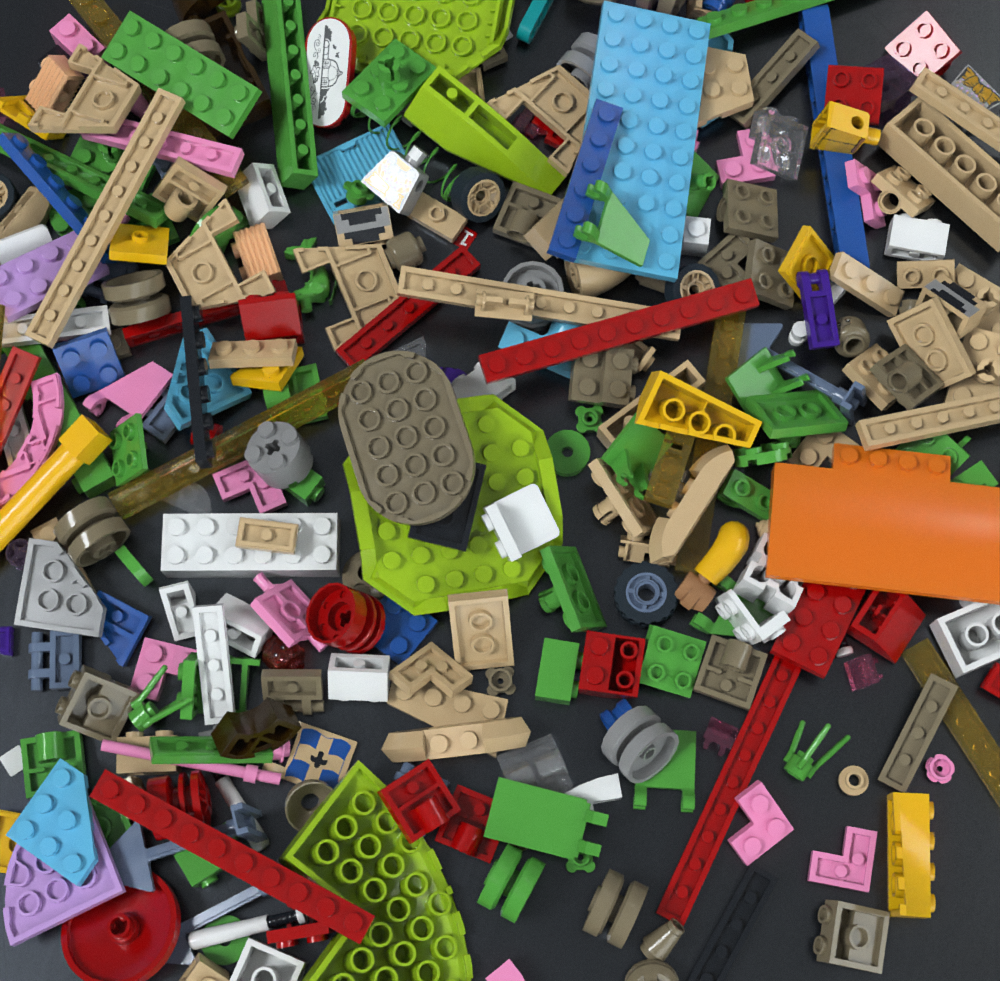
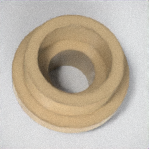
M852 765L840 772L838 784L845 794L857 796L866 791L869 778L864 769ZM851 775L858 777L859 784L857 786L850 784L849 777Z

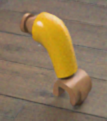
M730 521L722 525L712 547L694 568L699 573L698 576L692 571H689L674 595L686 609L703 612L717 592L709 584L713 583L717 586L744 557L750 540L749 531L744 524L738 521Z

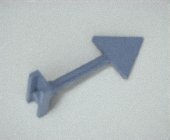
M717 323L715 325L737 368L764 347H767L771 356L779 355L770 348L783 330L781 323ZM792 361L776 366L795 378L807 373L810 380L804 381V383L832 398L831 401L840 406L841 413L851 426L855 422L853 410L855 411L858 405L865 407L867 403L865 386L857 381L853 383L848 391L841 386L838 388Z
M242 802L230 806L233 819L227 820L225 824L213 827L231 838L239 836L255 843L268 840L266 833L256 829L255 819L262 817L261 810ZM134 822L110 848L123 885L148 892L155 891L150 865L151 861L186 850L172 841L147 849L143 827L137 822Z
M251 886L187 921L181 922L177 944L166 963L190 965L196 957L194 950L188 943V934L207 925L260 896L266 897L269 894Z

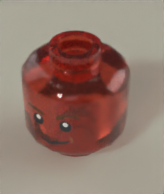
M274 635L262 647V661L269 669H303L305 666L306 653L304 648L298 643L288 648L277 635Z

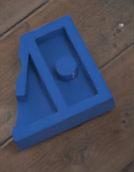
M98 590L97 595L107 608L101 640L110 648L117 659V663L122 667H126L152 617L114 596Z

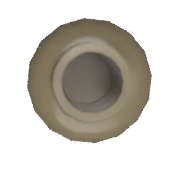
M405 231L388 239L386 249L383 250L391 269H397L400 272L401 265L416 267L422 264V253L426 251V247L420 236L414 237L411 232Z
M845 316L838 319L836 322L840 345L834 347L835 350L844 357L853 358L859 356L867 350L870 344V335L866 325L855 316Z

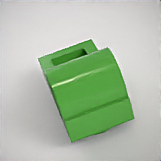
M732 469L723 482L716 496L717 499L730 507L741 508L759 520L769 519L770 490L740 471Z

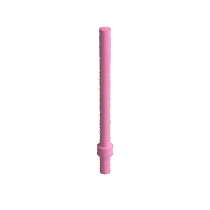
M106 739L102 741L100 751L151 761L148 747ZM171 764L243 778V782L254 784L256 781L279 785L282 773L258 769L259 766L247 764L246 766L236 764Z

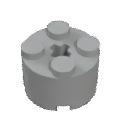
M265 421L261 423L257 431L250 438L244 453V457L252 469L266 484L276 489L289 488L288 485L295 481L297 483L301 482L309 474L313 465V455L311 454L310 446L300 433L286 422Z

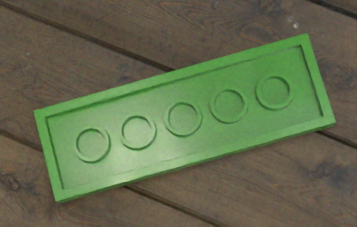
M132 11L128 12L101 56L103 60L156 92L158 88L182 97L186 102L183 107L185 111L232 140L262 94L259 88Z

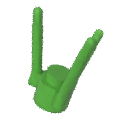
M166 665L160 668L139 697L130 703L133 710L128 713L129 719L141 732L194 700L192 696L178 703L175 700L160 710L151 701L143 702L166 672Z
M801 720L790 749L783 759L786 762L783 769L801 782L806 777L811 779L816 770L851 739V736L845 735L811 765L814 762L811 756L831 728V724H825L805 753L799 750L795 754L806 724L804 720Z

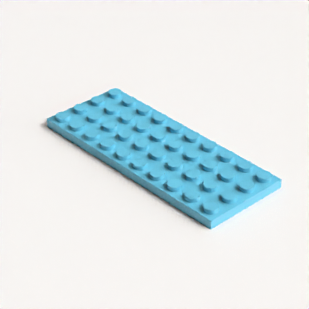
M604 0L600 14L583 137L596 99L623 108L601 180L609 185L612 192L646 234L650 242L643 266L641 267L594 243L581 241L574 263L674 283L678 279L711 23ZM594 200L588 221L598 228L605 202Z

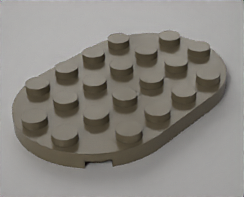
M389 351L369 358L349 376L350 380L344 392L340 395L338 405L341 432L360 491L375 511L393 522L410 526L427 525L437 522L454 512L465 500L473 484L476 469L474 449L453 386L446 374L433 361L414 352Z

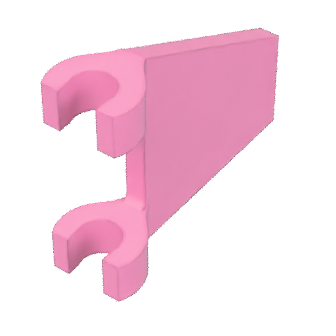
M152 361L89 395L82 405L89 409L90 413L99 417L105 409L107 400L111 401L129 413L117 422L115 427H118L136 413H141L143 418L171 383L173 374Z

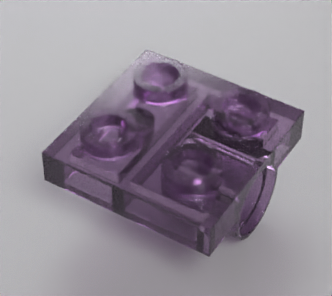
M889 53L864 66L884 68L880 114L889 110L894 115H897L909 105L911 97L914 96L909 89L916 80V75Z

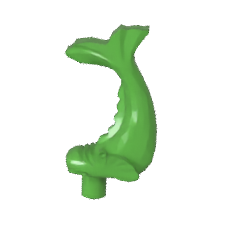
M317 237L304 239L301 246L287 247L284 251L285 258L295 260L296 258L293 253L295 248H315ZM325 266L310 271V280L305 282V286L292 292L296 294L298 304L301 305L303 313L312 312V303L325 302L330 293V280Z

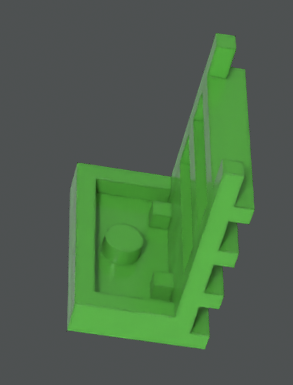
M191 652L183 660V663L180 662L178 667V680L182 681V692H178L176 703L189 696L194 698L193 702L179 709L180 719L192 720L197 713L204 714L198 657L196 652ZM230 655L231 673L232 664L242 665L239 710L235 709L236 713L249 711L247 710L250 665L260 666L261 659L233 657Z

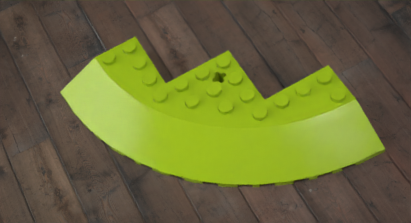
M357 760L313 812L277 861L288 869L376 917L361 944L337 932L302 981H472L473 968L470 954L467 951L464 923L460 911H457L452 896V887L448 885L441 870L443 868L435 851L429 847L423 836L411 844L408 843L377 793L386 785Z

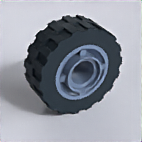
M642 561L639 564L634 563L628 569L625 568L622 571V575L618 576L616 586L614 587V601L617 611L620 612L621 617L627 620L630 625H636L643 629L649 627V625L657 626L666 623V620L674 614L678 604V599L674 595L678 588L675 577L672 573L668 572L666 567L647 563V561ZM643 589H649L655 596L649 601H643L639 598L638 593Z

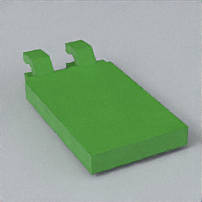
M498 777L484 837L573 860V857L578 858L579 852L599 857L602 845L582 840L586 822L606 827L609 815L590 810L591 804L587 803V799Z

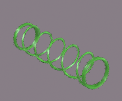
M352 105L350 111L351 116H353L354 118H363L367 116L361 111L354 114L356 107ZM403 114L396 117L388 130L386 146L389 150H400L399 148H391L388 144V138L392 128L402 119ZM369 117V120H368V130H369V132L372 133V134H380V132H374V131L371 130V128H370L371 118ZM417 131L411 140L402 146L403 148L407 146L405 156L411 143L420 135L421 131ZM436 147L430 156L421 163H425L424 172L429 160L438 152L439 147ZM454 164L444 176L427 182L435 183L444 179L441 186V196L446 202L451 201V196L448 197L457 177L447 186L444 194L443 188L448 176L455 170L457 164Z

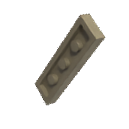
M798 28L752 79L753 107L729 117L745 129H748L820 48L818 41Z
M933 673L930 674L877 780L902 793H906L959 686Z

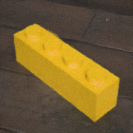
M660 370L651 372L639 397L634 424L727 443L738 448H751L762 421Z
M892 792L887 795L888 912H890V917L926 919L931 918V912L935 911V895L931 894V881L935 879V865L930 863V850H934L935 845L934 833L930 832V820L934 818V803L929 801V794Z

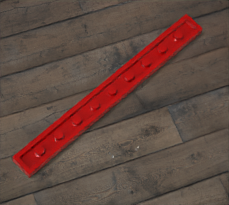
M749 278L481 354L478 356V360L486 385L754 309L760 303L752 279Z
M774 655L655 914L667 920L674 918L684 927L739 807L734 798L748 787L801 668Z
M106 769L89 796L358 944L362 943L376 917Z

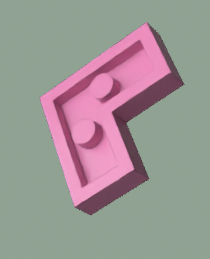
M764 126L737 131L736 138L741 156L716 160L715 166L719 175L718 179L721 190L723 189V183L727 179L750 184L774 181L776 175Z
M856 159L845 162L848 188L861 197L864 222L874 229L885 227V216L887 214L882 212L878 206V197L881 190L871 182L876 173Z
M247 460L212 474L224 502L251 491L259 513H271L288 505L282 490L266 484L252 469Z
M145 637L130 687L139 690L141 694L160 668L166 665V672L145 698L159 702L166 675L178 677L180 662L183 663V660L191 652L197 653V650Z
M756 780L734 798L750 822L727 839L746 866L750 865L794 830L770 793L759 780Z
M846 826L841 856L811 851L807 881L869 893L877 831Z

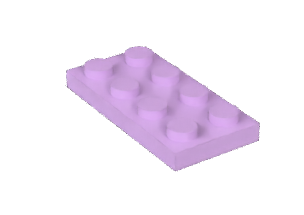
M75 231L0 265V311L8 323L39 308L78 237ZM99 262L88 284L110 274L107 264Z

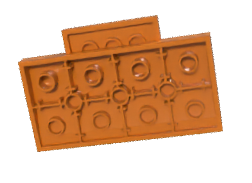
M834 443L831 468L775 462L771 472L765 578L1000 605V487L950 482L951 456L884 448L864 451L863 446Z

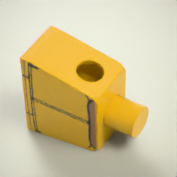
M829 101L812 123L809 148L854 154L863 143L877 146L881 130L869 127L870 115L868 112Z

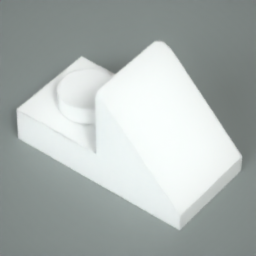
M189 581L159 587L174 641L195 637L192 607L196 606V593Z

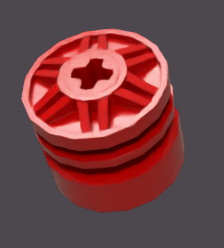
M338 582L328 583L321 587L311 598L307 608L306 624L308 632L313 639L352 654H362L372 649L380 640L385 629L386 615L381 602L376 597Z
M201 770L191 771L190 780L187 773H180L178 787L176 788L169 775L148 779L147 792L211 826V796ZM153 832L156 841L168 840Z

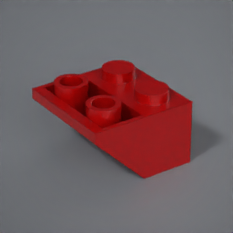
M278 291L272 296L249 295L246 299L238 300L245 341L281 338L296 339L297 344H305L302 313L295 293Z
M871 590L852 619L846 633L896 664L926 614L908 594Z
M587 630L578 687L579 694L603 698H638L646 639Z

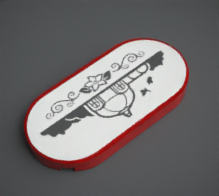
M327 17L317 21L311 27L306 37L305 49L313 125L324 129H331L340 125L343 118L346 119L351 111L352 104L342 98V91L354 80L357 40L353 30L350 29L345 21L334 17Z

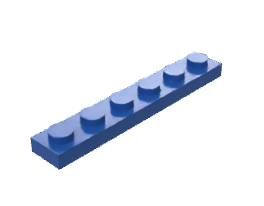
M596 99L547 254L573 263L576 260L581 240L573 236L576 225L583 227L584 222L588 221L594 199L585 195L587 186L590 183L595 186L596 181L601 180L622 114V107Z
M2 132L0 134V146L75 233L79 235L89 216L82 208V202L68 192L64 187L63 180L49 170L45 159L29 147V141L23 135ZM110 244L100 260L102 264L118 262L109 260Z

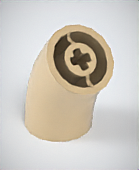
M564 261L568 284L573 294L596 297L611 290L631 275L629 273Z

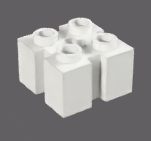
M764 532L753 546L745 563L747 566L741 572L733 591L752 603L756 598L764 601L763 609L772 614L784 610L788 615L798 603L804 589L801 587L803 582L765 578L768 533Z

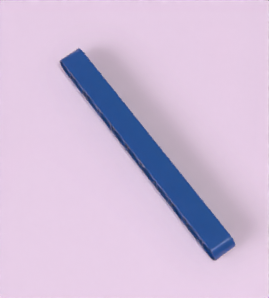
M827 4L798 11L799 29L818 41L820 48L805 64L813 120L824 109L828 65H838L830 12ZM818 150L834 256L836 253L843 251L870 269L859 195L850 190L847 184L845 162L853 160L852 154Z

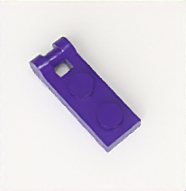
M827 269L816 270V273H808V271L797 272L796 282L800 289L809 350L839 346L838 328ZM817 284L819 291H812L811 285Z

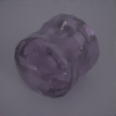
M26 539L12 541L7 546L5 552L8 562L19 571L24 569L28 540Z

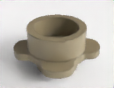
M505 666L504 668L494 669L491 667L487 669L485 676L489 681L487 688L489 695L497 696V694L501 693L512 695L515 692L516 687L512 681V676L514 675L513 668ZM498 679H503V683L499 684Z

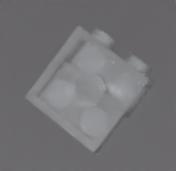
M763 107L760 111H754L748 137L755 141L750 164L789 181L797 180L809 127L798 123L799 119L779 114V110L776 108Z

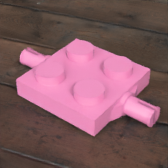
M263 572L253 579L264 593L256 597L250 606L288 648L300 641L309 640L319 653L328 646L314 640L308 632L306 613L311 600L292 579L283 584H272Z

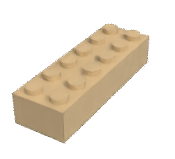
M919 97L916 98L886 124L877 145L991 247L999 252L1000 164L941 112Z

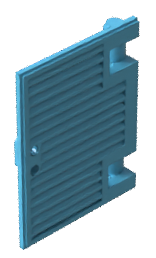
M390 123L385 128L379 126L372 130L380 132V134L367 132L316 156L318 177L312 182V185L333 224V211L384 202L375 194L374 199L367 200L364 205L352 204L346 198L347 190L343 188V185L346 181L362 180L392 151L386 146V137L391 126ZM392 128L388 144L391 148H399L400 150L394 151L404 155L405 150ZM347 200V203L337 208L335 207L336 204Z

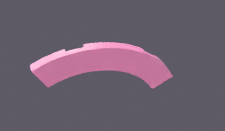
M58 373L31 382L33 423L30 434L27 435L16 455L17 458L5 471L0 472V509L55 451L64 419V391L61 376Z

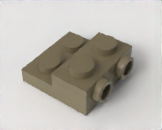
M617 347L572 360L568 401L620 409L627 406L629 402L635 399L636 386L631 385L632 374H636L639 364L638 357H634V349Z
M83 665L80 671L74 670L69 679L68 687H71L67 698L61 696L56 705L55 713L58 714V724L103 741V739L116 741L128 718V713L132 710L130 703L138 698L139 690L111 679V675Z
M825 899V905H822L818 911V921L822 923L820 936H817L813 943V951L817 954L816 961L882 974L890 912L843 901Z

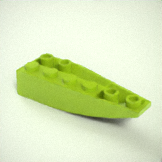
M438 66L421 86L403 115L405 119L447 152L488 169L512 182L515 181L552 195L565 179L561 173L547 162L548 158L524 135L441 66Z

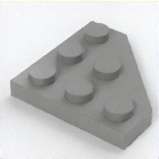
M29 538L14 625L102 638L107 608L80 569L74 564L66 549L59 542Z

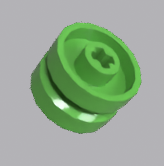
M508 843L499 860L496 859L483 883L485 886L477 903L492 910L497 906L502 895L507 897L501 908V917L515 924L546 864L532 856L527 859L521 872L518 871L517 867L522 858V850Z

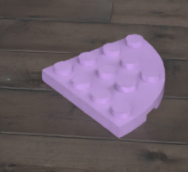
M90 798L89 805L92 807L94 822L93 836L99 861L81 887L76 886L19 844H16L4 881L6 893L3 916L10 946L15 947L126 892Z

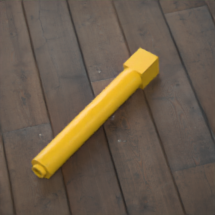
M81 414L58 439L62 444L0 509V552L84 463L90 465L113 441L95 421Z

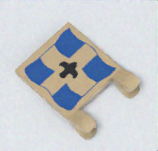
M299 721L302 728L297 732V737L286 766L283 767L273 762L264 763L262 770L282 773L281 779L294 784L309 779L321 780L334 789L347 773L358 742Z

